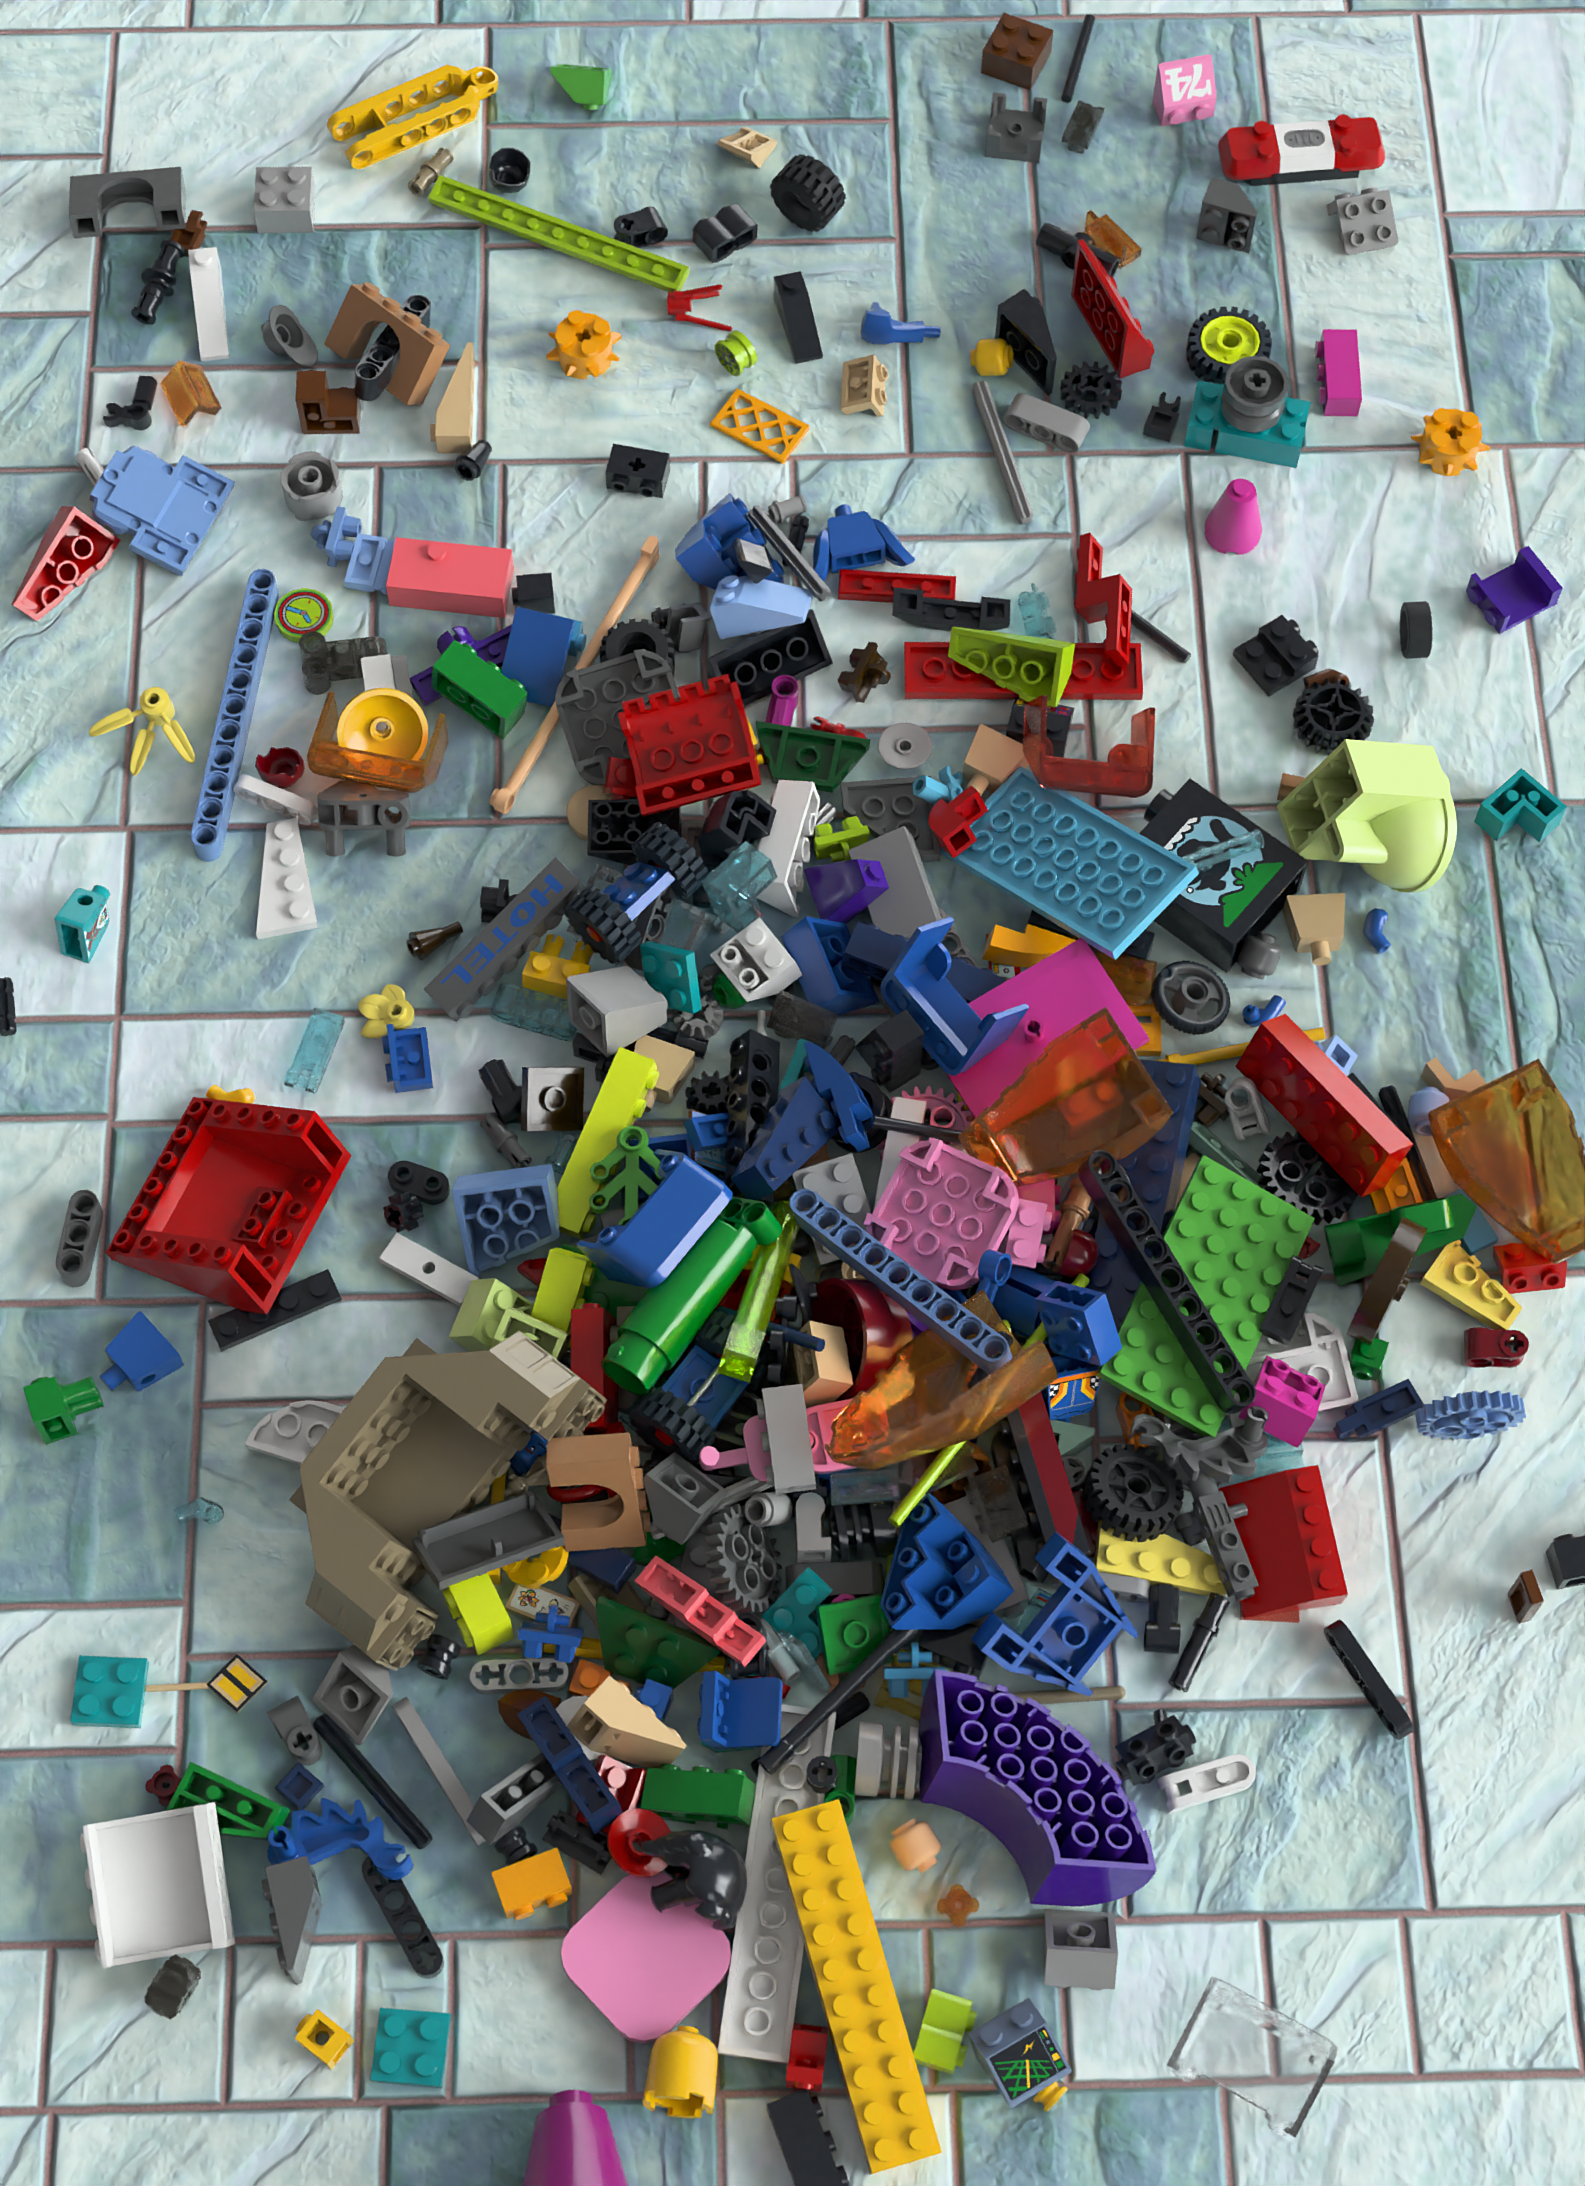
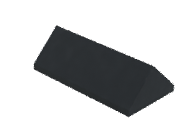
M809 609L805 623L765 630L707 658V678L710 679L728 674L731 683L737 682L743 705L746 706L771 694L772 682L776 677L789 675L798 681L833 664L814 611Z

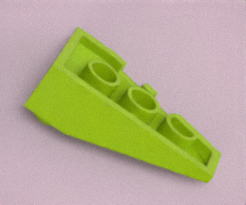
M952 627L948 657L976 673L985 675L995 681V684L1002 688L1006 687L1027 702L1057 707L1071 674L1075 643L1041 637Z

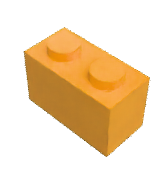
M558 1848L491 1872L507 1919L514 1917L515 1920L527 1918L535 1913V1908L546 1904L549 1908L561 1905L568 1900L567 1896L573 1894Z

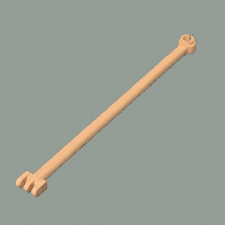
M649 536L642 546L639 560L575 666L576 670L593 665L600 653L603 636H608L607 631L611 627L615 628L649 569L653 570L659 559L658 538L656 536ZM556 700L505 787L501 789L496 788L493 791L489 803L494 807V810L506 815L512 808L519 789L560 721Z

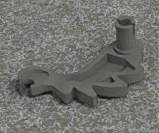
M1253 1406L1247 1411L1244 1425L1219 1432L1215 1438L1207 1436L1198 1440H1189L1173 1434L1167 1425L1158 1418L1147 1414H1139L1133 1420L1129 1440L1135 1434L1144 1432L1140 1436L1139 1443L1160 1447L1168 1466L1172 1467L1180 1463L1185 1473L1194 1481L1197 1480L1199 1471H1202L1215 1480L1229 1484L1232 1473L1241 1476H1252L1256 1469L1255 1460L1264 1455L1268 1445V1437L1263 1430L1269 1415L1262 1407Z

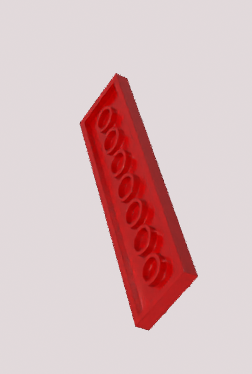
M904 642L905 699L1020 698L1018 694L1006 687H1000L995 684V681L985 675L976 673L948 657L950 642ZM1075 643L1071 674L1060 700H1142L1141 643H1130L1129 664L1117 666L1111 657L1106 655L1103 643Z

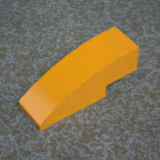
M995 924L987 938L982 959L1009 966L1031 967L1076 940L1030 924L1026 925L1022 933Z

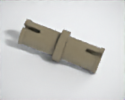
M439 148L430 161H425L421 165L419 173L409 181V190L414 195L422 196L432 182L435 183L442 171L453 162L454 157L452 153L446 148Z

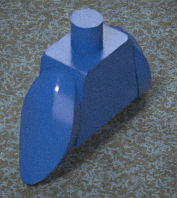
M846 504L840 505L835 509L836 517H831L827 520V528L819 532L813 547V569L823 581L827 578L829 568L831 574L839 573L840 569L854 570L883 564L885 559L900 567L907 566L915 561L914 557L904 548L888 525L877 519H871L868 512L852 513L851 507Z

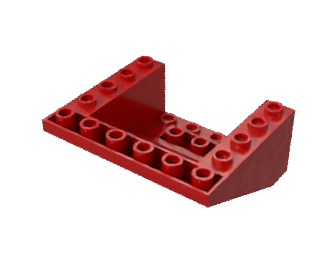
M193 1097L105 1253L113 1261L242 1311L267 1315L349 1162L351 1154L315 1111Z

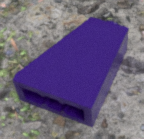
M854 859L808 867L804 870L819 918L847 924L889 888L880 861Z

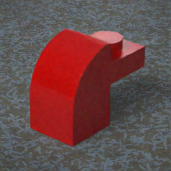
M970 786L948 804L943 799L938 800L929 813V826L941 848L954 859L977 841L969 825L988 812V809L978 791L973 786Z
M794 2023L786 2072V2088L822 2091L829 2034L828 2027Z

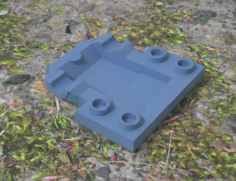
M131 446L123 453L118 450L115 452L92 490L89 500L94 502L92 515L99 525H108L118 535L129 533L134 536L129 550L182 577L233 490L235 482L182 455L176 467H173L154 453L137 446Z

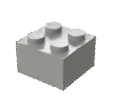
M256 167L254 216L258 233H314L316 188L312 167Z

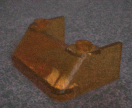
M328 691L307 753L308 766L313 773L408 793L418 792L436 781L449 742L445 714L439 713L425 759L414 761L342 747L339 746L338 742L332 741L339 717L335 694Z

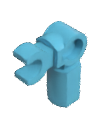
M946 766L939 771L940 782L926 775H921L913 783V795L933 805L940 799H943L948 804L963 792V787L960 786L963 782L962 772L958 771L952 775L950 766Z

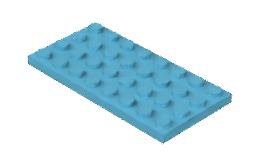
M1022 766L984 802L988 812L969 825L977 839L976 842L954 859L940 846V851L946 858L1078 938L1084 939L1086 943L1115 960L1199 874L1195 865Z

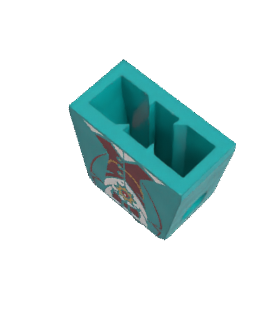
M95 885L91 891L77 888L58 912L54 920L62 955L90 963L110 921L107 907L110 892L107 888L101 885Z

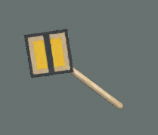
M236 1654L209 1682L147 1685L144 1689L146 1692L211 1689L238 1713L268 1681Z

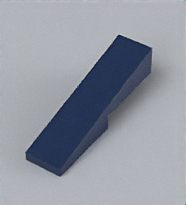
M548 1513L561 1531V1519ZM614 1547L568 1552L567 1563L617 1595L637 1568L633 1557Z
M546 1695L517 1714L519 1720L594 1834L612 1824L620 1814H623L618 1801L591 1764L581 1745Z

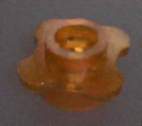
M955 1884L950 1888L946 1898L938 1901L937 1909L940 1913L949 1916L954 1926L962 1927L966 1924V1918L971 1913L978 1911L979 1902L976 1898H971L962 1885ZM956 1903H960V1904H961V1908H960V1909H957V1908L955 1907V1904H956Z

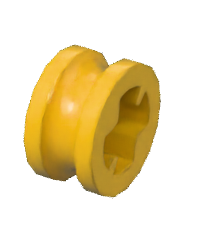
M1056 2081L1041 2090L1033 2100L1036 2103L1041 2102L1044 2106L1043 2110L1047 2113L1068 2089L1065 2086H1058Z

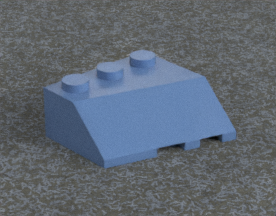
M552 1164L457 1177L452 1188V1195L469 1273L477 1277L483 1271L494 1266L503 1265L507 1260L519 1254H526L559 1238L558 1192Z

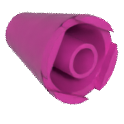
M1235 479L1231 481L1205 520V538L1216 551L1224 554L1227 551L1236 552V555H1242L1252 551L1260 541L1262 523L1257 493L1254 484L1249 480Z

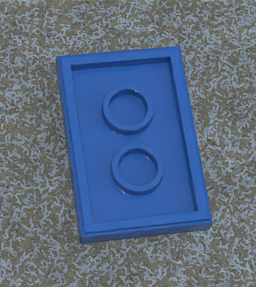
M516 607L501 674L510 680L512 678L516 679L525 687L527 702L552 707L555 702L558 684L562 680L575 620Z

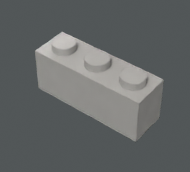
M795 1384L762 1389L763 1399H756L758 1418L765 1419L767 1432H761L763 1453L770 1452L771 1465L765 1466L767 1485H774L775 1495L816 1489L803 1385Z

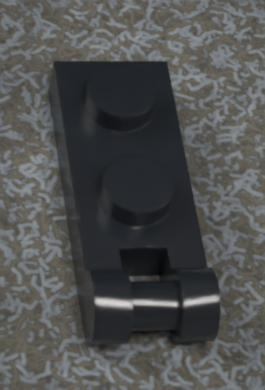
M1295 1255L1259 1329L1262 1335L1289 1346L1324 1270V1268L1318 1265L1312 1267L1303 1263V1259ZM1296 1274L1307 1278V1283L1296 1279Z

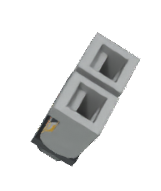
M815 1473L816 1489L793 1492L792 1505L793 1518H795L797 1564L831 1562V1537H821L826 1517L827 1488L819 1487V1474Z

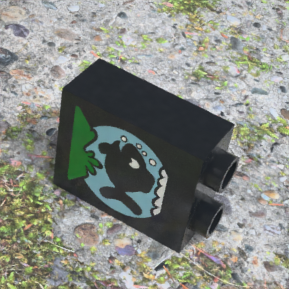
M1189 778L1175 795L1163 789L1155 796L1144 814V819L1149 823L1139 833L1195 865L1199 873L1153 921L1227 973L1237 962V957L1245 937L1249 935L1257 936L1259 931L1263 932L1283 910L1286 897L1296 895L1300 891L1308 860Z

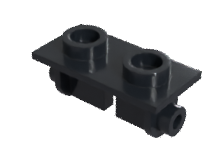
M562 1810L558 1812L557 1816L553 1815L547 1824L549 1829L542 1840L601 1875L612 1858L608 1848V1838L599 1832L594 1834L590 1827L576 1821L574 1817Z

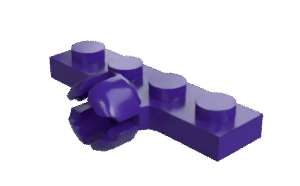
M512 625L479 641L472 638L466 627L456 626L452 628L455 635L451 636L449 631H446L438 638L437 649L442 655L451 643L456 640L460 644L466 643L477 652V656L485 662L491 661L498 667L503 666ZM433 666L410 677V683L424 706L443 697L431 688Z

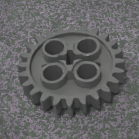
M740 1504L718 1510V1515L711 1517L713 1524L707 1525L711 1535L706 1536L705 1541L710 1545V1549L704 1550V1553L711 1560L706 1564V1567L713 1570L710 1581H717L718 1583L715 1592L717 1594L723 1592V1603H730L731 1610H738L739 1614L743 1612L756 1614L770 1608L769 1604L776 1602L774 1595L780 1593L776 1583L782 1582L781 1577L777 1574V1570L782 1569V1566L776 1562L780 1552L775 1551L773 1547L777 1541L776 1538L770 1539L769 1537L771 1527H758L749 1522L745 1515V1505L740 1506Z

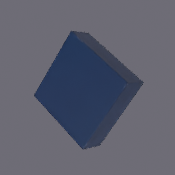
M297 1762L276 1785L275 1790L296 1809L304 1810L324 1788V1784Z

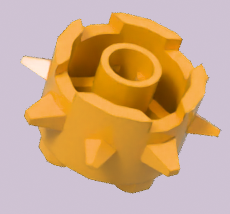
M580 310L571 311L568 317L564 318L557 326L556 332L548 333L555 340L556 347L546 357L548 360L558 361L566 376L582 380L587 379L588 375L596 378L599 377V372L601 375L610 367L612 361H619L620 359L612 352V346L621 339L620 333L611 332L608 321L595 314L583 313Z
M1439 408L1433 412L1432 416L1425 415L1423 417L1426 425L1424 433L1411 436L1412 440L1420 443L1419 462L1421 464H1429L1432 467L1431 471L1443 476H1457L1462 470L1476 471L1478 469L1475 461L1477 452L1488 451L1490 447L1480 443L1482 439V424L1474 413L1458 409Z

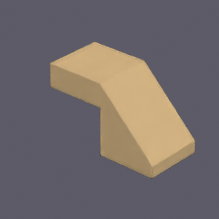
M1436 1057L1425 1064L1421 1074V1078L1428 1087L1439 1089L1440 1092L1448 1096L1450 1103L1485 1109L1489 1106L1494 1095L1493 1090L1476 1069L1455 1081Z

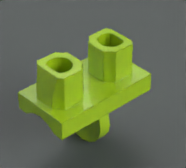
M857 816L845 818L842 821L843 831L833 833L831 825L828 823L816 825L814 838L816 860L831 858L832 862L851 860L848 850L868 842V836H870L868 826H862Z

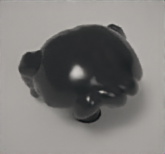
M698 1830L675 1831L658 1837L656 1840L644 1841L641 1844V1850L644 1854L660 1857L668 1864L664 1870L668 1873H676L675 1879L656 1886L652 1885L650 1891L651 1900L659 1912L662 1913L663 1910L680 1904L690 1907L702 1902L701 1905L695 1908V1912L705 1919L715 1921L711 1926L712 1928L723 1930L735 1926L737 1914L742 1908L746 1895L747 1870L742 1857L733 1845L716 1834Z

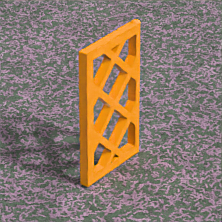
M738 388L709 424L711 427L782 464L786 462V459L810 429V425ZM740 398L750 403L752 407L736 409L735 403ZM765 411L775 416L777 420L761 423L758 412ZM754 413L756 424L740 426L738 416ZM733 417L736 427L728 428L720 424V422L725 418ZM790 424L800 430L797 434L787 436L784 425ZM779 426L782 437L766 440L763 429ZM758 430L761 441L755 442L743 436L742 433ZM782 443L785 446V450L781 455L768 449V446Z

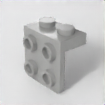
M1377 187L1362 190L1361 195L1353 197L1351 193H1344L1334 196L1335 201L1327 204L1328 216L1336 214L1338 216L1343 248L1346 255H1354L1397 245L1398 235L1389 189L1378 191Z

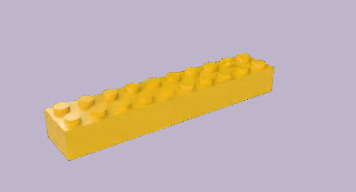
M837 1799L771 1818L770 1826L869 2175L942 2153L840 1800Z

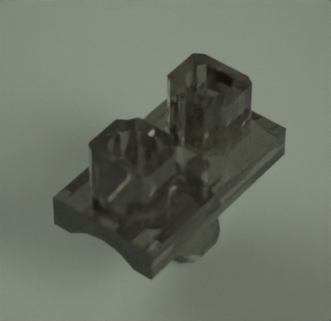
M1078 101L1062 135V142L1068 143L1070 151L1083 154L1084 150L1088 149L1103 117L1105 108L1092 107L1089 103Z

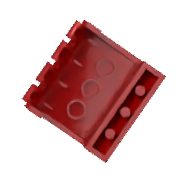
M728 674L707 679L709 685L707 690H704L702 681L678 687L680 695L678 698L674 697L672 689L648 695L650 701L648 706H645L643 697L622 702L624 712L618 713L629 748L637 783L635 789L642 816L761 785L759 765L737 682L731 683Z

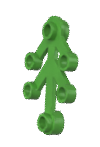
M628 1126L622 1129L617 1136V1147L601 1162L594 1163L590 1168L592 1180L595 1183L603 1184L609 1180L610 1170L626 1157V1168L600 1192L593 1193L589 1199L591 1210L597 1214H602L609 1209V1201L625 1188V1217L618 1223V1225L625 1226L638 1211V1187L648 1196L658 1187L639 1169V1157L655 1170L656 1179L660 1183L663 1181L658 1175L660 1161L648 1147L649 1138L646 1131L642 1128ZM631 1139L639 1141L636 1146H629L627 1144ZM598 1169H604L606 1171V1173L600 1177L594 1174L595 1171ZM597 1199H603L605 1204L598 1207L594 1205V1202Z

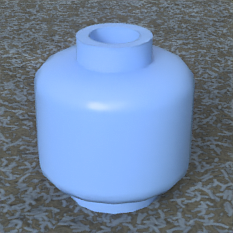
M1424 1087L1421 1091L1411 1095L1408 1107V1122L1418 1134L1434 1136L1447 1128L1450 1121V1100L1448 1096L1435 1087Z

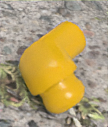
M215 1084L206 1093L208 1099L250 1104L255 1100V1095L249 1088L227 1093Z

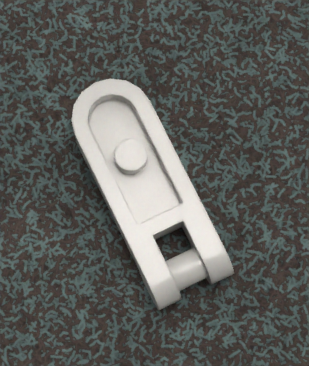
M1236 1754L1165 1775L1158 1779L1161 1790L1166 1792L1168 1798L1166 1805L1169 1813H1176L1191 1806L1244 1791L1253 1783L1256 1776V1768L1252 1760L1247 1756ZM1187 1783L1190 1793L1181 1796L1178 1785Z

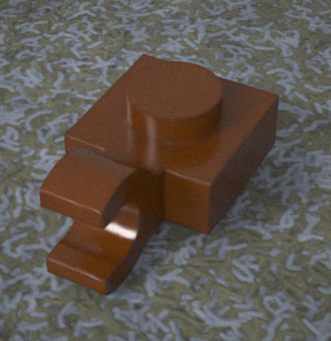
M192 210L188 216L186 228L175 229L170 240L184 247V256L189 257L188 250L199 249L205 238L204 231L207 227V221L201 220L203 216L201 211Z

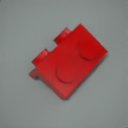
M1556 1239L1493 1246V1258L1501 1274V1285L1509 1294L1565 1287L1567 1260Z

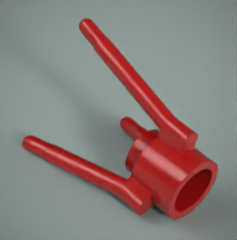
M721 284L686 291L668 292V314L675 315L676 321H687L729 332L732 330L731 326L686 315V312L692 311V300L719 296L720 292L718 290L723 288Z

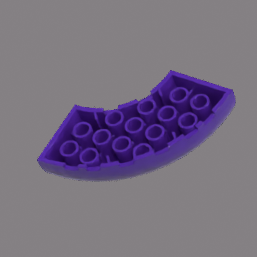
M935 1669L924 1694L918 1729L922 1745L919 1781L921 1802L958 1811L972 1818L994 1834L1017 1863L1027 1886L1030 1904L1054 1906L1097 1905L1121 1899L1144 1887L1156 1873L1152 1846L1147 1831L1142 1829L1136 1815L1138 1809L1134 1801H1129L1121 1788V1779L1107 1761L1103 1763L1090 1749L1092 1744L1070 1724L1066 1727L1049 1715L1051 1710L1029 1697L1024 1700L1007 1692L1008 1687L1000 1684L994 1687L977 1681L975 1676Z

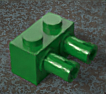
M55 1376L51 1378L40 1377L33 1380L30 1385L23 1387L33 1423L46 1445L78 1434L74 1423L76 1416L104 1407L100 1392L96 1388L92 1376L64 1386L62 1383H58Z

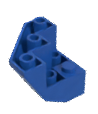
M731 493L727 494L687 532L675 549V558L691 579L714 590L717 589L719 581L725 577L732 575L737 577L747 576L737 561L733 546L735 538L765 548L764 544L767 543L758 528H754L746 513L749 512L747 506L739 497L735 500ZM769 553L773 572L764 579L784 584L783 575L785 571L776 559L773 560Z
M927 1493L902 1523L880 1606L891 1627L895 1630L955 1629L991 1614L1014 1592V1589L1002 1568L977 1537L933 1495Z

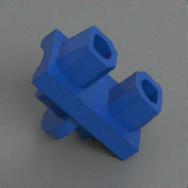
M551 1604L549 1613L536 1612L535 1622L523 1621L522 1627L519 1628L518 1640H522L524 1657L541 1658L544 1643L556 1644L554 1660L571 1663L577 1647H579L583 1639L584 1629L567 1627L570 1623V1616L558 1615V1605Z

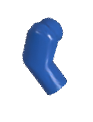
M1374 908L1366 915L1363 933L1375 950L1381 954L1391 946L1382 934L1384 921H1388V914L1383 909Z

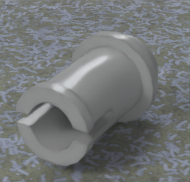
M801 494L782 502L773 501L772 505L768 506L769 516L774 523L777 521L783 523L784 519L807 511L806 502Z

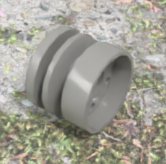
M860 1721L854 1795L877 1797L881 1781L888 1782L890 1798H896L897 1783H905L904 1799L913 1800L914 1791L920 1781L922 1745L918 1735V1726L910 1725L908 1741H901V1725L896 1724L892 1739L889 1740L884 1739L882 1723Z

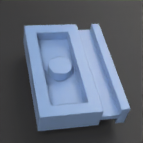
M357 533L344 580L345 588L368 592L376 590L382 591V594H387L386 583L395 539L394 541H389L385 537Z

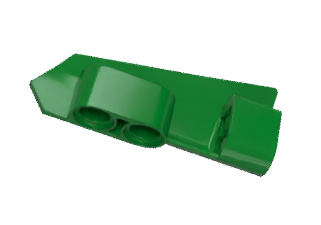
M1456 1194L1392 1208L1386 1213L1324 1226L1326 1243L1337 1285L1343 1286L1375 1273L1403 1217L1428 1228L1416 1253V1256L1462 1239L1477 1206L1464 1195Z

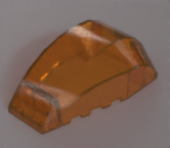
M1104 1007L1051 1041L1043 1049L1044 1052L1034 1063L1031 1061L1022 1071L1023 1074L1011 1086L1008 1085L1000 1093V1097L990 1108L986 1107L958 1138L968 1155L995 1168L996 1166L999 1167L1012 1179L1016 1187L1078 1173L1080 1165L1092 1153L1098 1150L1111 1153L1115 1160L1125 1158L1163 1128L1173 1114V1111L1108 1009ZM1092 1164V1167L1095 1168L1098 1167V1165Z
M1539 1058L1428 1113L1433 1139L1452 1180L1491 1218L1540 1256L1555 1264L1585 1250V1155L1583 1152L1585 1148L1581 1137H1578L1574 1125L1576 1121L1572 1110Z

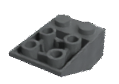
M307 1856L265 1867L267 1878L261 1880L265 1899L269 1901L270 1907H274L275 1911L269 1914L273 1934L277 1936L278 1942L282 1943V1947L277 1948L280 1967L284 1969L286 1976L291 1975L296 1984L302 1983L322 1909V1900L316 1874Z

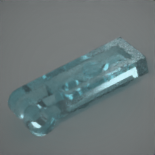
M314 1008L292 1065L286 1073L285 1086L292 1088L300 1086L305 1088L306 1092L317 1093L344 1026V1016ZM302 1071H310L311 1074L309 1076L303 1075Z

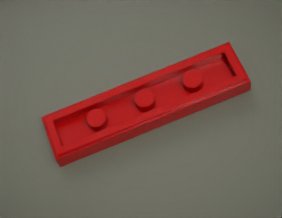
M840 569L838 599L893 603V590L896 587L923 590V597L955 600L956 576Z

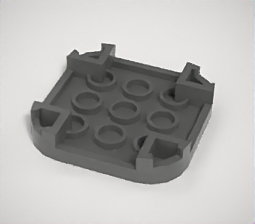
M645 649L634 650V653L579 670L575 668L566 673V676L558 684L555 700L575 767L580 776L589 784L605 785L609 757L631 760L627 740L621 729L618 713L624 712L622 702L643 697L645 706L650 705L648 695L669 689L673 690L675 698L679 697L672 670L667 661L658 654L646 651Z

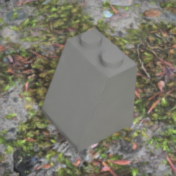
M628 965L573 975L566 979L569 1022L607 1058L616 1053L619 1047L624 1048L667 1022L668 1004L664 995L659 991L656 992L648 985L646 979L641 974H636Z

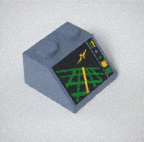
M1029 1998L968 2033L976 2059L1010 2108H1013L1072 2072L1048 2024Z

